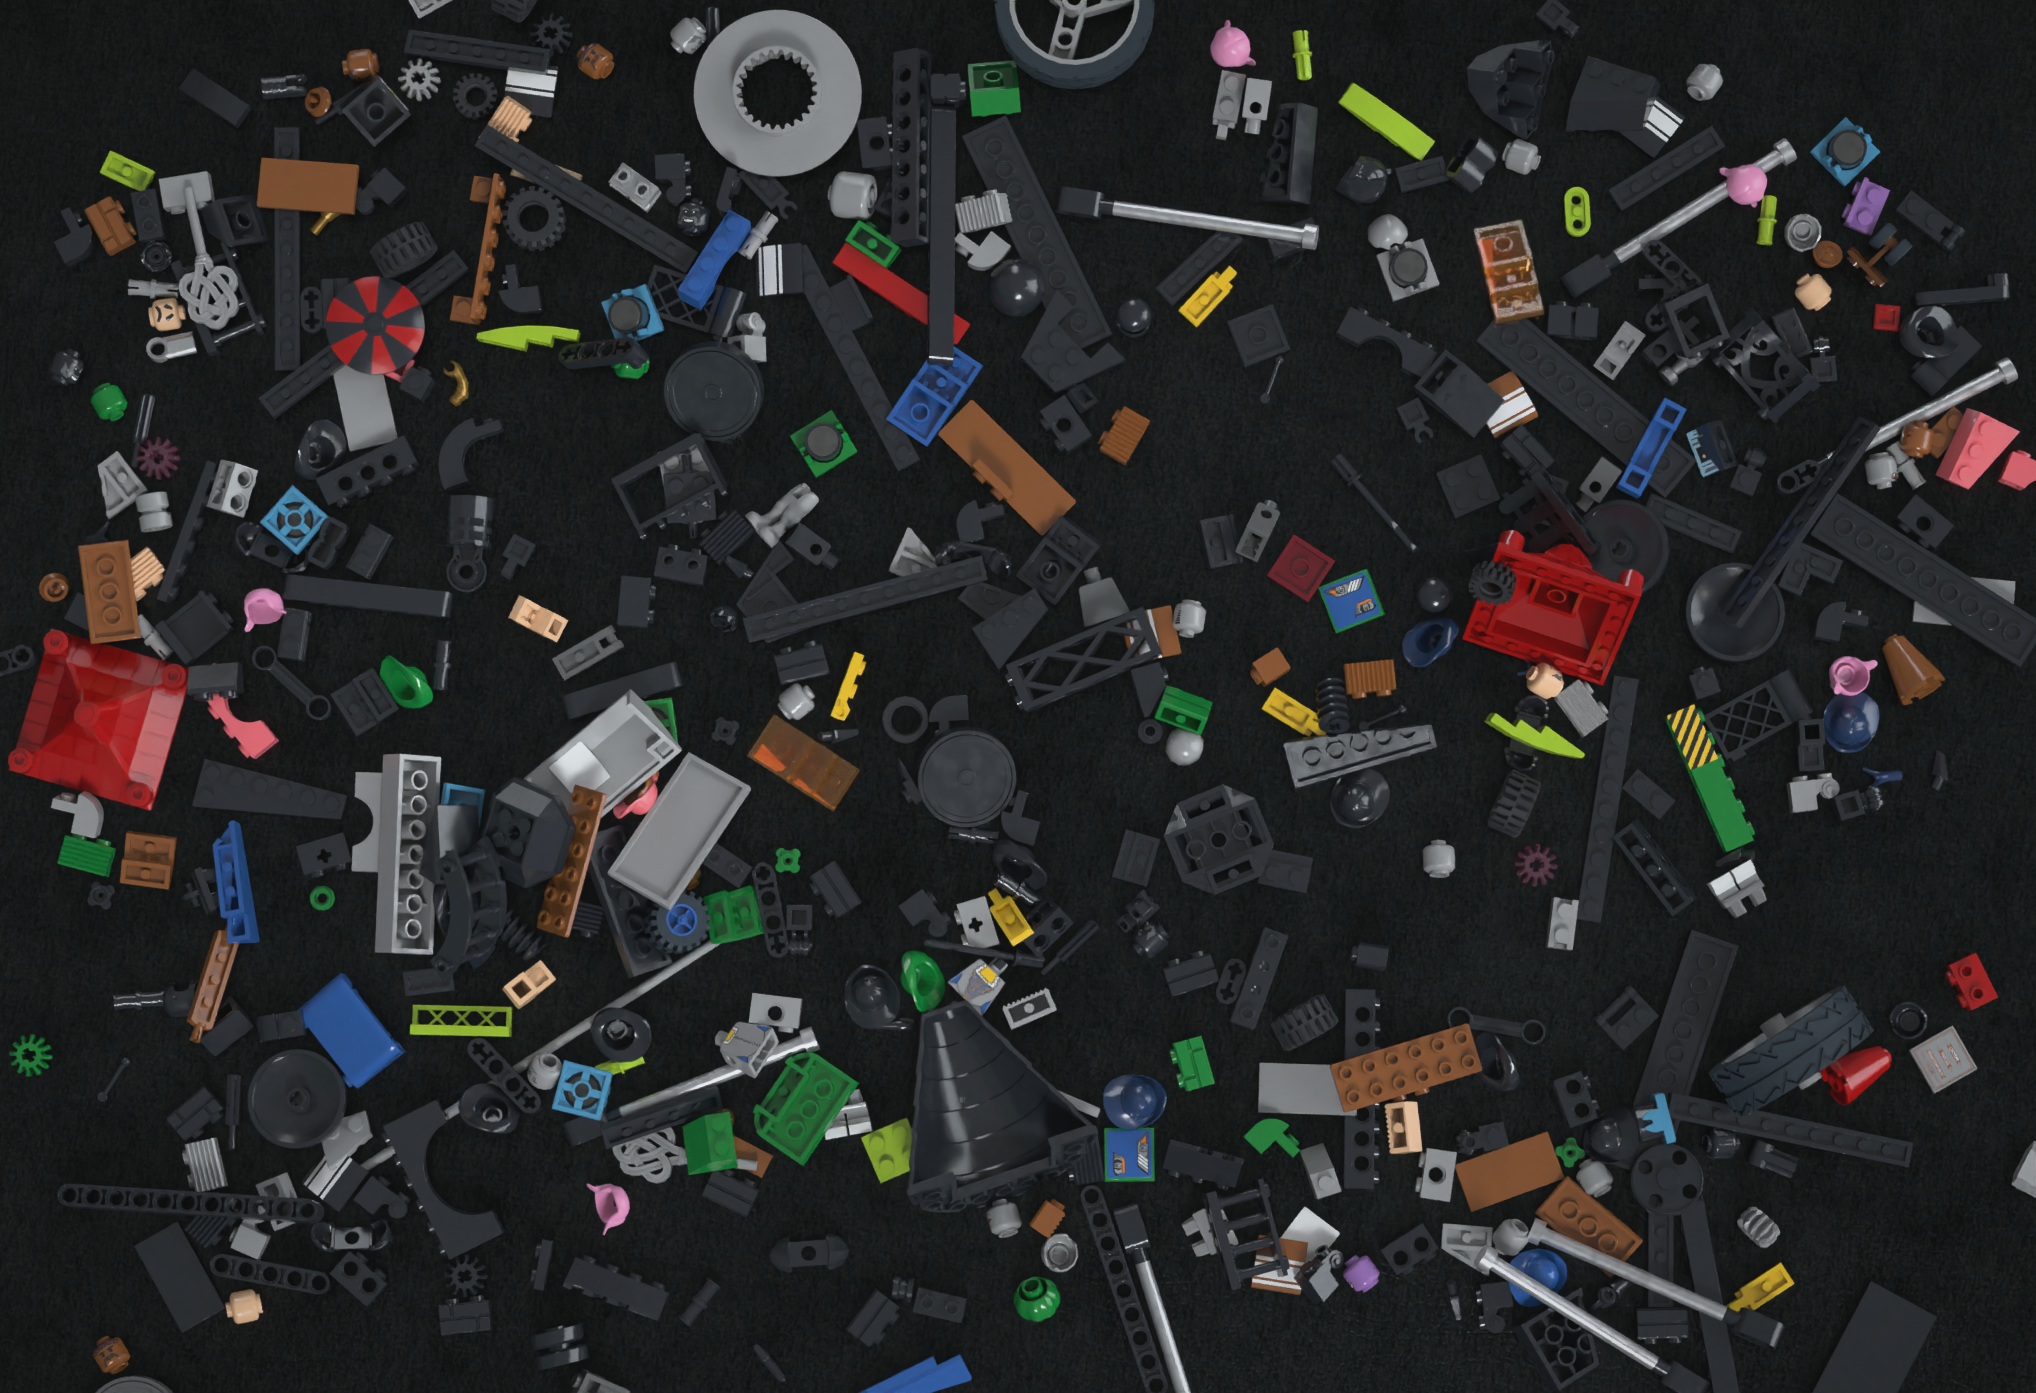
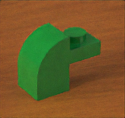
M1278 1119L1261 1120L1243 1136L1260 1154L1274 1141L1291 1157H1294L1300 1151L1296 1147L1299 1142L1290 1133L1286 1136L1283 1134L1289 1125Z

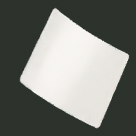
M578 742L549 767L571 794L575 785L595 790L610 778L602 764L582 742Z
M1304 1207L1281 1238L1308 1242L1305 1261L1307 1263L1315 1258V1251L1318 1247L1322 1245L1330 1247L1340 1233L1308 1208Z

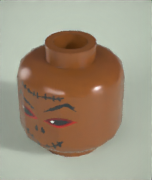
M1914 420L1913 425H1905L1899 443L1900 448L1904 450L1903 454L1917 458H1923V455L1929 454L1934 439V432L1928 429V423Z

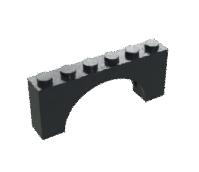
M437 1098L383 1126L385 1131L382 1132V1136L387 1145L392 1144L396 1152L393 1154L394 1160L399 1168L403 1166L407 1174L404 1176L405 1182L410 1190L414 1188L418 1196L415 1198L416 1204L421 1212L425 1210L429 1218L426 1221L430 1232L432 1234L436 1233L440 1240L437 1245L443 1256L447 1255L450 1260L502 1234L504 1229L494 1209L479 1213L465 1212L446 1203L434 1190L426 1169L427 1147L435 1131L449 1121Z

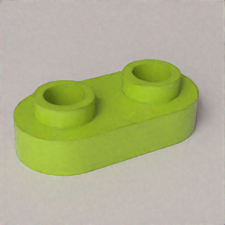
M1580 187L1569 189L1564 196L1565 228L1574 237L1585 235L1591 225L1589 195ZM1578 197L1580 204H1573L1571 199ZM1573 222H1581L1582 227L1580 229L1574 228Z

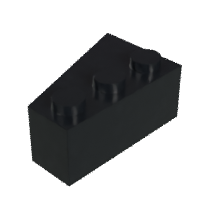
M1034 588L972 628L975 636L999 672L1045 616L1048 608Z

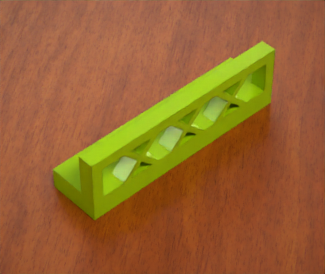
M413 1005L412 1024H410V1034L511 1037L512 1007ZM419 1010H428L435 1017L428 1025H418ZM433 1010H442V1012L437 1015ZM447 1011H454L460 1019L453 1025H446L440 1017ZM458 1011L467 1012L462 1016ZM472 1011H478L484 1018L478 1026H471L465 1020V1017ZM482 1011L491 1013L488 1016H486ZM496 1012H506V1027L495 1026L490 1018ZM438 1020L442 1025L433 1024ZM463 1021L467 1026H458V1024ZM487 1021L491 1026L482 1025Z

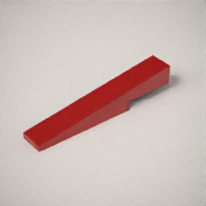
M845 242L832 263L846 273L851 274L853 278L912 318L927 326V295ZM954 314V345L958 344L970 326L968 322Z

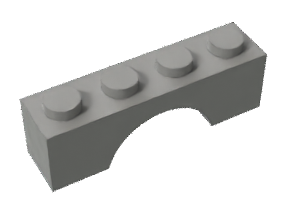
M356 772L355 797L364 801L371 809L373 828L363 842L353 846L352 871L378 872L382 773Z

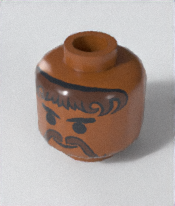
M597 43L583 46L577 54V58H579L578 68L593 79L606 78L614 67L612 53Z
M370 49L349 51L347 53V60H342L344 75L349 74L353 82L369 80L376 73H379L377 54H373Z
M106 1336L97 1341L93 1357L103 1372L116 1374L128 1366L130 1354L120 1338Z

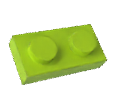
M112 151L109 152L100 170L102 175L137 191L148 190L156 173Z

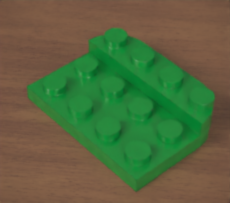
M812 1052L800 1053L794 1057L790 1056L785 1061L787 1066L761 1105L756 1104L753 1111L758 1135L803 1166L859 1084Z

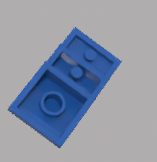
M954 347L953 366L928 365L926 360L886 420L925 446H928L968 390L983 365Z

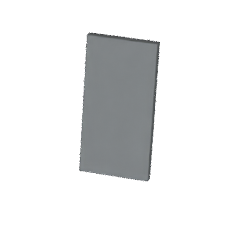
M688 752L607 872L608 875L666 909L671 910L751 791L750 786Z

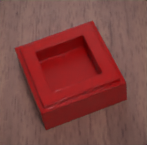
M1875 304L1873 329L1897 332L1900 306Z

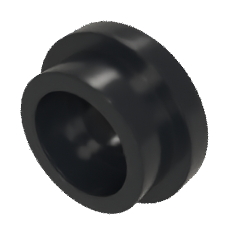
M1147 719L1139 725L1138 736L1144 743H1156L1162 736V727L1156 720ZM1153 727L1155 734L1148 736L1145 732L1146 728Z

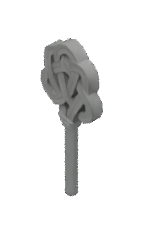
M189 187L183 189L197 256L195 257L194 264L195 272L185 274L179 282L178 289L181 296L188 302L190 318L198 324H205L211 329L219 330L239 310L238 300L235 295L238 287V277L231 268L226 266L214 267L210 255L206 253L193 189ZM204 267L209 273L207 278L204 277ZM221 275L229 277V284L225 282ZM192 282L191 291L189 293L188 285ZM215 282L224 292L222 295L219 292V290L214 286ZM201 285H203V289H202V292H201V297H200V300H199V294H200ZM210 295H212L216 301L213 305L209 304ZM215 316H218L219 318L216 321L212 320Z
M671 1127L613 1147L614 1155L620 1161V1168L625 1174L632 1176L643 1175L649 1182L656 1184L665 1182L671 1176L672 1166L687 1164L686 1150L683 1147L675 1146L676 1134ZM657 1133H666L667 1140L658 1135ZM648 1140H653L661 1147L657 1148L656 1146L648 1142ZM623 1146H626L627 1149H626V1151L623 1153V1152H622V1148H623ZM642 1147L649 1152L639 1155L638 1150ZM671 1152L678 1156L668 1158L665 1154ZM737 1158L738 1169L757 1171L758 1161ZM655 1159L660 1160L650 1164H644L645 1162L653 1161ZM663 1169V1171L658 1175H654L651 1173Z

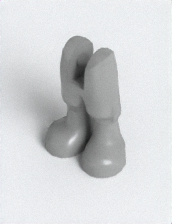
M802 483L778 500L773 509L767 514L759 515L751 511L745 517L760 537L772 548L788 529L797 525L819 502V498L815 493L811 492L807 484Z

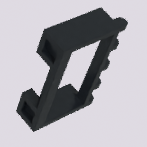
M694 433L611 479L642 540L648 538L645 531L655 523H658L661 530L667 528L663 519L679 511L682 518L687 517L688 514L684 507L700 499L704 507L709 505L706 495L718 489L723 497L728 494L726 489L728 485L700 433ZM697 447L715 484L644 522L626 486L638 480L643 474Z

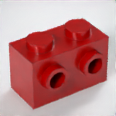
M1971 953L1946 966L1948 970L1945 972L1946 978L1951 986L1955 985L1959 993L1956 997L1962 1008L1966 1007L1967 1011H1970L1998 998L1976 953Z

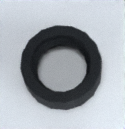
M908 696L895 698L884 709L882 717L883 727L888 736L896 742L905 744L916 742L923 737L928 729V711L923 703L916 698ZM900 706H912L920 715V725L911 734H901L892 726V714Z

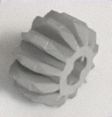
M422 59L417 60V66H414L413 62L409 61L410 69L408 70L404 67L401 69L406 76L398 78L399 82L405 83L400 87L403 92L408 91L407 96L410 99L415 94L418 101L422 100V94H425L430 99L431 94L428 91L437 92L438 88L433 84L441 82L439 77H435L439 73L438 69H431L432 63L430 61L426 62L424 66ZM418 75H420L424 81L420 85L418 82H414L417 81L415 77H417Z
M1750 1207L1748 1210H1745L1737 1221L1744 1234L1763 1248L1773 1244L1780 1234V1230L1773 1220L1757 1207Z

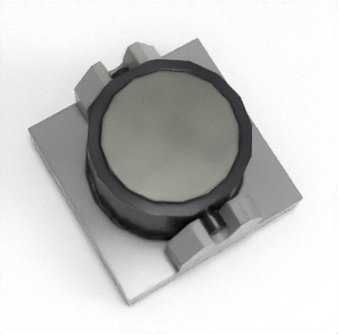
M1423 238L1414 242H1405L1400 246L1392 247L1389 251L1376 255L1393 302L1439 285Z

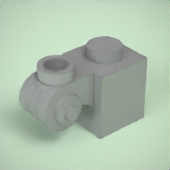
M755 312L738 316L736 324L743 333L740 336L728 337V344L744 351L755 363L766 362V337H763L765 322Z
M1832 773L1817 775V780H1807V776L1792 778L1793 782L1786 784L1790 813L1817 810L1816 796L1819 792L1824 798L1830 799L1839 793L1840 788L1837 781L1832 778Z
M259 1205L258 1212L262 1214L266 1209L263 1205ZM243 1219L240 1227H235L231 1234L230 1241L233 1243L230 1248L257 1260L261 1259L271 1236L259 1231L257 1223L265 1221Z

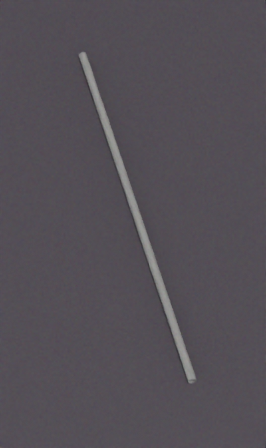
M709 939L604 1008H622L720 944H711V939ZM598 1012L512 1067L520 1074L530 1067L536 1055L540 1053L551 1054L588 1030ZM493 1080L488 1082L490 1084L497 1085ZM459 1101L444 1110L448 1119L459 1113ZM392 1144L362 1163L361 1166L369 1171L393 1156L396 1152Z

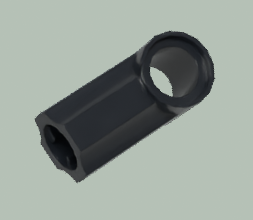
M1753 1139L1745 1162L1791 1178L1799 1158L1776 1150L1770 1144Z

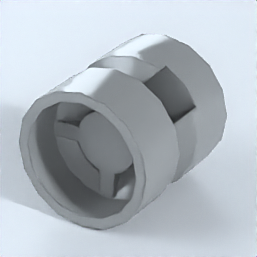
M167 492L149 493L135 498L137 511L142 513V516L139 518L141 532L159 531L173 526L171 513L166 511V508L169 506Z

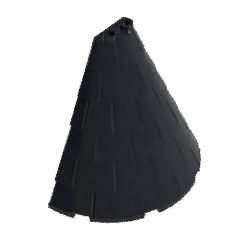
M966 1000L953 1001L946 1007L940 1009L932 1008L921 1015L916 1068L917 1080L914 1096L915 1109L909 1159L910 1171L907 1186L908 1197L914 1206L919 1204L922 1210L929 1212H959L967 1204L971 1203L975 1205L976 1209L989 1206L994 1201L1000 1199L1008 1200L1033 1190V1185L1040 1179L1050 1181L1056 1178L1087 1154L1085 1146L1087 1144L1089 1146L1094 1145L1097 1139L1098 1130L1096 1126L1077 1111V1107L1032 1067V1063L1010 1045V1042L992 1027ZM959 1097H963V1103H959Z

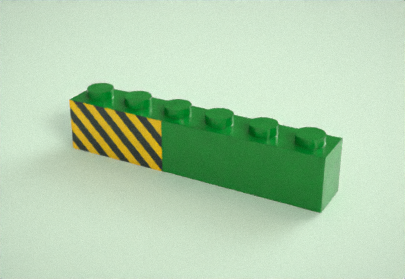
M1693 704L1664 717L1723 853L1754 841L1752 835H1755L1754 829L1750 821L1746 822L1742 815L1745 812L1744 806L1739 798L1735 799L1732 792L1735 789L1730 776H1725L1722 769L1725 767L1723 758L1720 753H1715L1712 746L1715 744L1711 732L1706 731L1702 722L1705 721L1701 709H1696Z

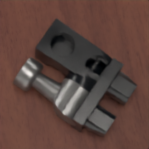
M1694 315L1686 318L1684 321H1678L1688 347L1712 336L1707 332L1702 338L1698 339L1693 334L1701 326ZM1667 330L1646 347L1640 355L1653 370H1656L1671 355L1675 354L1678 360L1671 368L1665 366L1659 371L1663 380L1668 385L1673 386L1678 381L1677 375L1686 368L1696 366L1710 353V349L1707 348L1701 351L1702 355L1691 360L1680 357Z

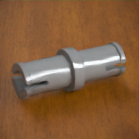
M765 211L756 227L751 228L749 231L750 235L738 252L751 260L759 246L767 241L768 238L766 236L779 219L773 214L770 215V212Z
M129 279L128 286L138 287L139 289H128V295L150 296L151 299H156V297L178 299L179 292L169 291V289L178 290L179 283L157 282V279H152L151 281Z
M1897 441L1886 450L1891 456L1895 457L1898 472L1903 473L1912 490L1925 483L1926 480H1924L1916 468L1914 458L1911 459L1908 455L1903 454L1904 450L1900 448V441Z
M142 614L139 615L140 635L145 639L144 643L147 646L150 645L163 661L166 660L174 652L173 648Z

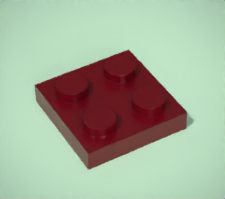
M1293 535L1267 577L1308 603L1335 561L1296 535Z

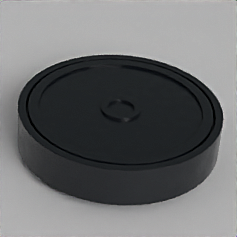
M706 341L687 348L674 361L666 375L664 398L671 417L683 430L691 435L700 433L704 440L721 441L741 434L752 424L762 407L764 383L757 365L744 351L725 342Z
M956 727L940 733L924 748L917 763L916 784L924 804L935 817L950 825L973 827L991 821L1006 808L1015 790L1016 770L1010 753L996 736L976 727Z

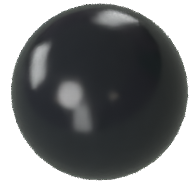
M1011 258L1001 262L993 269L988 280V295L992 304L1000 312L1009 316L1019 317L1032 313L1041 305L1046 293V281L1042 271L1033 262L1023 258Z

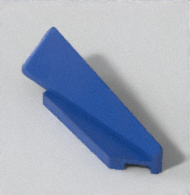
M233 820L228 823L229 827L222 837L217 838L213 844L220 913L222 918H228L227 943L260 942L242 831L240 824Z
M961 1354L940 1364H937L933 1355L858 1393H932L970 1381L972 1377Z

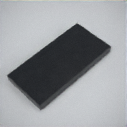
M179 1221L134 1246L182 1333L226 1308Z

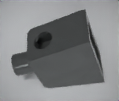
M1601 456L1579 487L1582 493L1574 504L1587 512L1594 501L1600 503L1622 470ZM1594 481L1601 484L1597 492H1593L1590 489Z
M1266 500L1264 503L1257 504L1236 548V553L1258 562L1280 515V512L1277 510L1278 506L1274 501ZM1252 533L1260 536V538L1253 537Z
M1098 567L1083 571L1088 585L1079 587V596L1085 629L1129 613V609L1112 577L1102 580Z

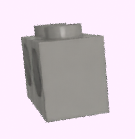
M221 459L207 507L227 514L244 517L249 505L252 489L256 483L258 470Z

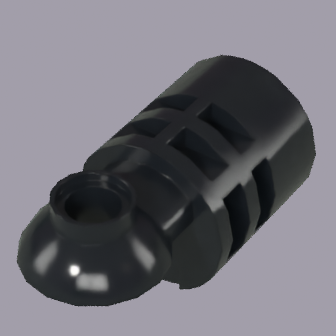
M450 495L447 497L446 519L448 520V525L445 526L447 539L444 540V546L454 548L453 558L448 563L446 573L449 583L458 591H474L485 581L487 571L482 556L483 550L491 549L489 536L492 535V529L490 528V523L493 521L494 499L473 495ZM465 567L473 568V575L469 579L461 577V571Z

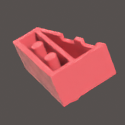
M1967 408L1936 475L1955 485L1969 489L2020 431L1981 412Z

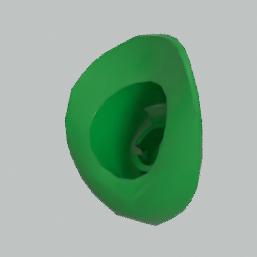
M386 656L383 659L380 669V680L395 703L407 708H422L432 702V690L427 684L425 674L420 669L413 666H404L392 656Z
M907 951L902 956L901 984L913 996L917 1009L924 1013L929 1009L935 1008L940 1003L945 992V980L940 968L930 956L921 951Z

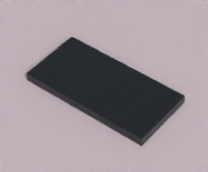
M1869 1281L1811 1393H1897L1937 1316Z

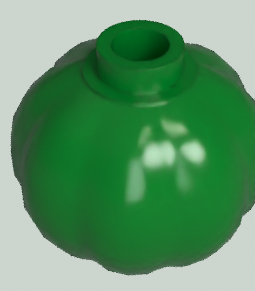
M1034 1276L1020 1283L1014 1293L1013 1302L1022 1318L1040 1322L1054 1315L1060 1304V1294L1053 1281Z

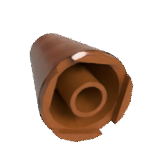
M1894 634L1884 641L1885 645L1882 650L1899 699L1903 705L1913 703L1911 700L1913 697H1918L1919 700L1924 698L1941 685L1940 681H1945L1942 673L1904 636L1898 637L1897 634Z

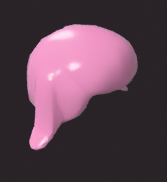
M1226 20L1225 26L1216 32L1211 43L1210 51L1212 58L1217 64L1224 67H1238L1245 64L1255 66L1256 62L1249 57L1250 41L1240 29L1230 27V21Z
M1752 164L1732 169L1720 168V173L1727 177L1726 188L1729 196L1741 205L1751 204L1752 207H1756L1757 202L1764 197V191L1767 186L1765 173L1759 167Z
M255 589L245 597L246 632L250 631L255 624L273 623L279 620L283 614H286L281 596L270 589Z
M1844 656L1835 660L1829 669L1830 686L1834 693L1848 696L1859 694L1867 687L1870 679V670L1877 666V661H1861L1856 657Z
M587 1184V1187L595 1192L596 1208L599 1217L605 1224L603 1235H605L607 1229L620 1225L625 1220L630 1209L629 1198L626 1192L619 1186L612 1184L592 1186Z

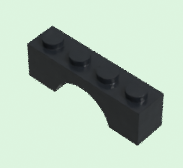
M1356 306L1355 309L1350 307L1336 336L1356 347L1370 339L1388 341L1397 349L1400 355V370L1420 380L1430 368L1437 352L1433 351L1435 347L1425 341H1421V343L1412 339L1413 336L1402 329L1397 332L1390 328L1391 324L1384 319L1378 318L1375 320L1369 317V312L1361 307Z

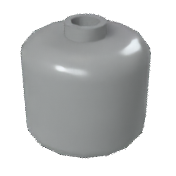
M846 171L839 172L828 190V199L830 200L833 214L842 218L868 220L873 215L877 202V182L874 176Z

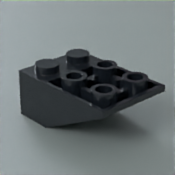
M1446 349L1414 386L1417 396L1473 438L1505 402L1499 394L1468 366Z
M435 804L419 871L420 875L434 884L446 885L436 862L453 849L458 858L469 854L467 850L480 840L477 805ZM474 863L464 866L463 869L468 883L476 882L478 875Z

